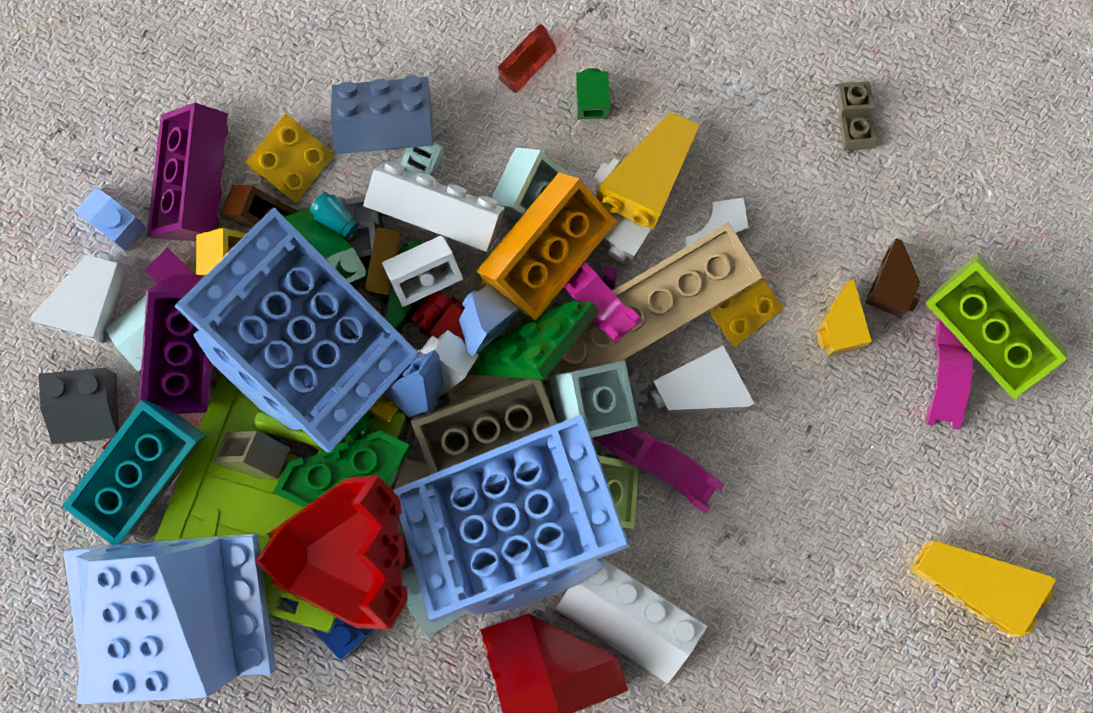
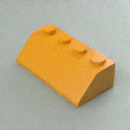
M558 173L476 272L489 285L518 306L520 311L536 321L611 230L617 220L580 178Z

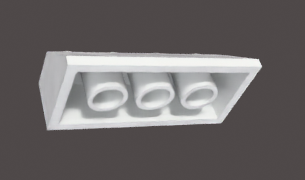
M395 162L381 163L373 170L363 204L364 207L486 252L498 238L505 208L497 205L498 202L495 199L487 196H479L477 198L466 194L467 190L458 185L448 184V186L436 183L434 177L424 173H417L416 175L404 171V166Z
M603 559L605 566L583 583L569 588L555 610L668 684L687 660L707 626Z

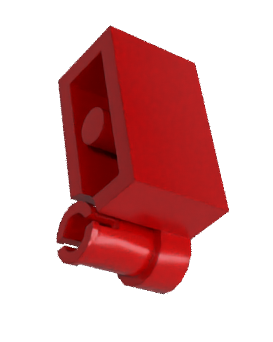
M441 291L424 297V303L414 316L410 318V321L417 327L419 325L420 332L429 339L432 336L439 338L449 330L452 334L460 337L465 343L459 318L465 309L462 306V302L455 297L449 299Z

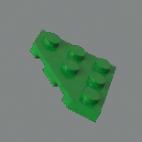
M569 301L538 317L536 321L532 320L496 338L478 353L479 356L472 365L471 370L475 375L544 380L599 311L594 302Z
M379 430L368 434L365 438L336 445L331 452L322 450L319 454L290 461L273 493L305 508L346 478L380 476L391 488L412 447Z

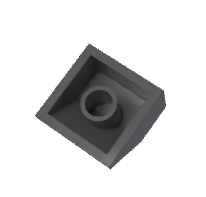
M107 368L39 374L40 409L52 444L113 439L119 431L116 373Z

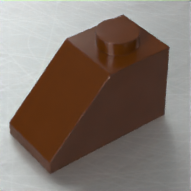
M232 185L220 214L246 228L252 229L273 208L283 217L299 211L254 186Z
M896 238L888 246L865 300V303L899 318L908 311H914L921 295L916 293L920 281L902 240Z

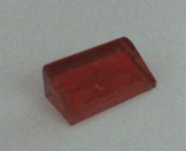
M542 24L538 25L498 66L499 80L514 93H517L556 53V46Z

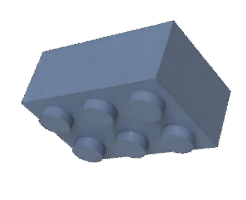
M409 76L404 79H376L372 82H344L332 85L331 127L336 154L433 146L432 106L428 77Z

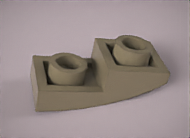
M870 81L838 83V108L843 150L874 149L877 144V137L872 115L875 106Z

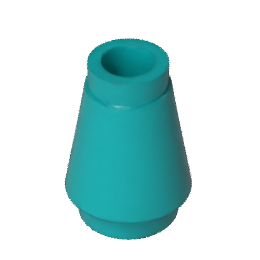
M322 193L310 207L314 220L346 238H349L359 226V223L335 194Z

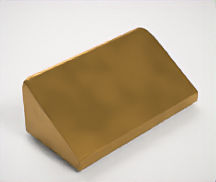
M381 227L376 229L365 290L380 299H386L390 295L391 282L382 262L397 256L401 234L400 231Z

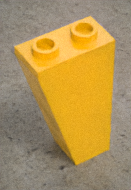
M670 112L602 182L596 198L609 213H616L632 220L638 226H646L653 230L700 124Z
M938 541L926 542L909 569L1011 637H1023L1024 634L1028 635L1037 623L1035 615L1040 607L1046 606L1053 597L1054 590L1052 587L1056 582V579L1051 576Z

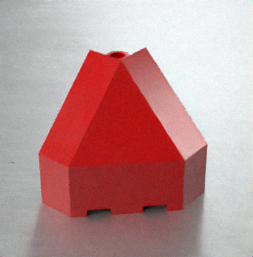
M380 476L346 478L267 533L271 539L255 562L273 578L270 584L356 628L391 629L408 601L407 586H402L401 565L405 564L403 535H399L397 514H402L401 499Z
M531 614L480 629L502 713H575L628 691L618 657Z

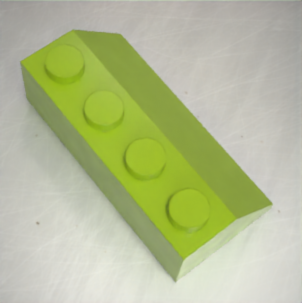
M979 253L975 254L952 273L925 302L1013 399H1016L1067 360L1066 347Z

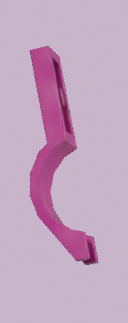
M585 261L563 287L577 302H594L599 313L593 321L615 343L620 342L627 332L643 322L630 307L627 308Z
M937 317L934 347L938 355V371L934 394L928 406L926 425L933 426L936 420L953 422L952 429L959 430L961 429L970 393L973 365L972 354Z
M638 426L592 438L636 468L648 471L672 485L692 505L704 513H707L710 509L707 502L715 490L721 491L725 484L689 456L673 446L654 438Z

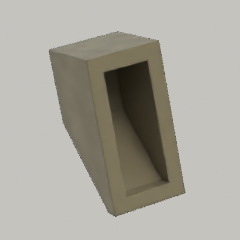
M258 431L226 432L213 463L260 479H278V476L287 466V455L290 448Z

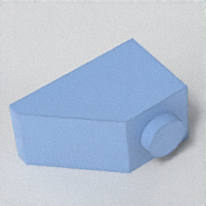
M95 188L75 211L124 251L128 249L146 227L136 216L98 188Z
M489 284L478 292L472 290L462 303L465 309L459 318L468 353L474 357L505 332L519 309L518 306Z

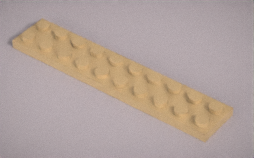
M729 222L612 290L616 297L627 308L630 307L643 322L638 326H634L622 337L620 342L615 343L592 320L543 380L552 404L554 400L549 376L626 361L763 280L761 273ZM473 373L446 393L452 401L512 378L475 375Z

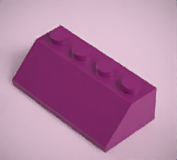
M192 103L160 116L147 231L148 238L196 241V235L218 228L219 220L217 214L219 200L222 195L220 185L222 170L225 165L224 147L225 139L228 135V113L198 103Z
M173 275L147 289L139 402L144 399L176 414L207 412L211 362L193 336L199 329L175 307L205 275Z

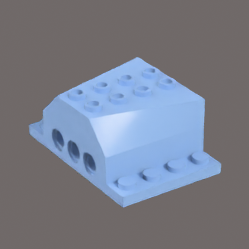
M275 208L271 209L175 305L199 329L193 336L210 362L260 410L291 430L303 429L325 452H331L419 354Z
M582 414L392 490L401 499L402 514L398 515L426 612L431 622L439 621L465 610L480 615L522 607L583 583L605 566L602 557L630 547L588 425Z
M258 533L70 548L63 551L80 666L77 704L204 698L210 696L237 676L271 674L276 670L263 569L255 562L260 555Z

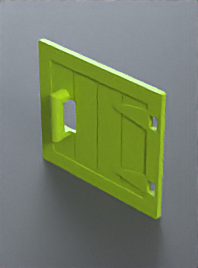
M221 373L207 407V412L199 427V430L207 436L184 465L154 542L258 533L261 553L271 539L267 533L303 508L273 493L283 472L278 476V479H260L213 463L226 432L258 431L272 438V435L312 445L318 450V454L323 449L303 429L291 430L260 410ZM397 412L390 423L372 414L374 424L369 434L380 430L400 440L407 421L405 414ZM342 439L337 445L348 441ZM288 454L287 465L290 461L299 459L300 457ZM263 570L268 614L270 616L326 633L332 632L336 617L270 584L273 578ZM282 597L299 602L296 614L278 608Z

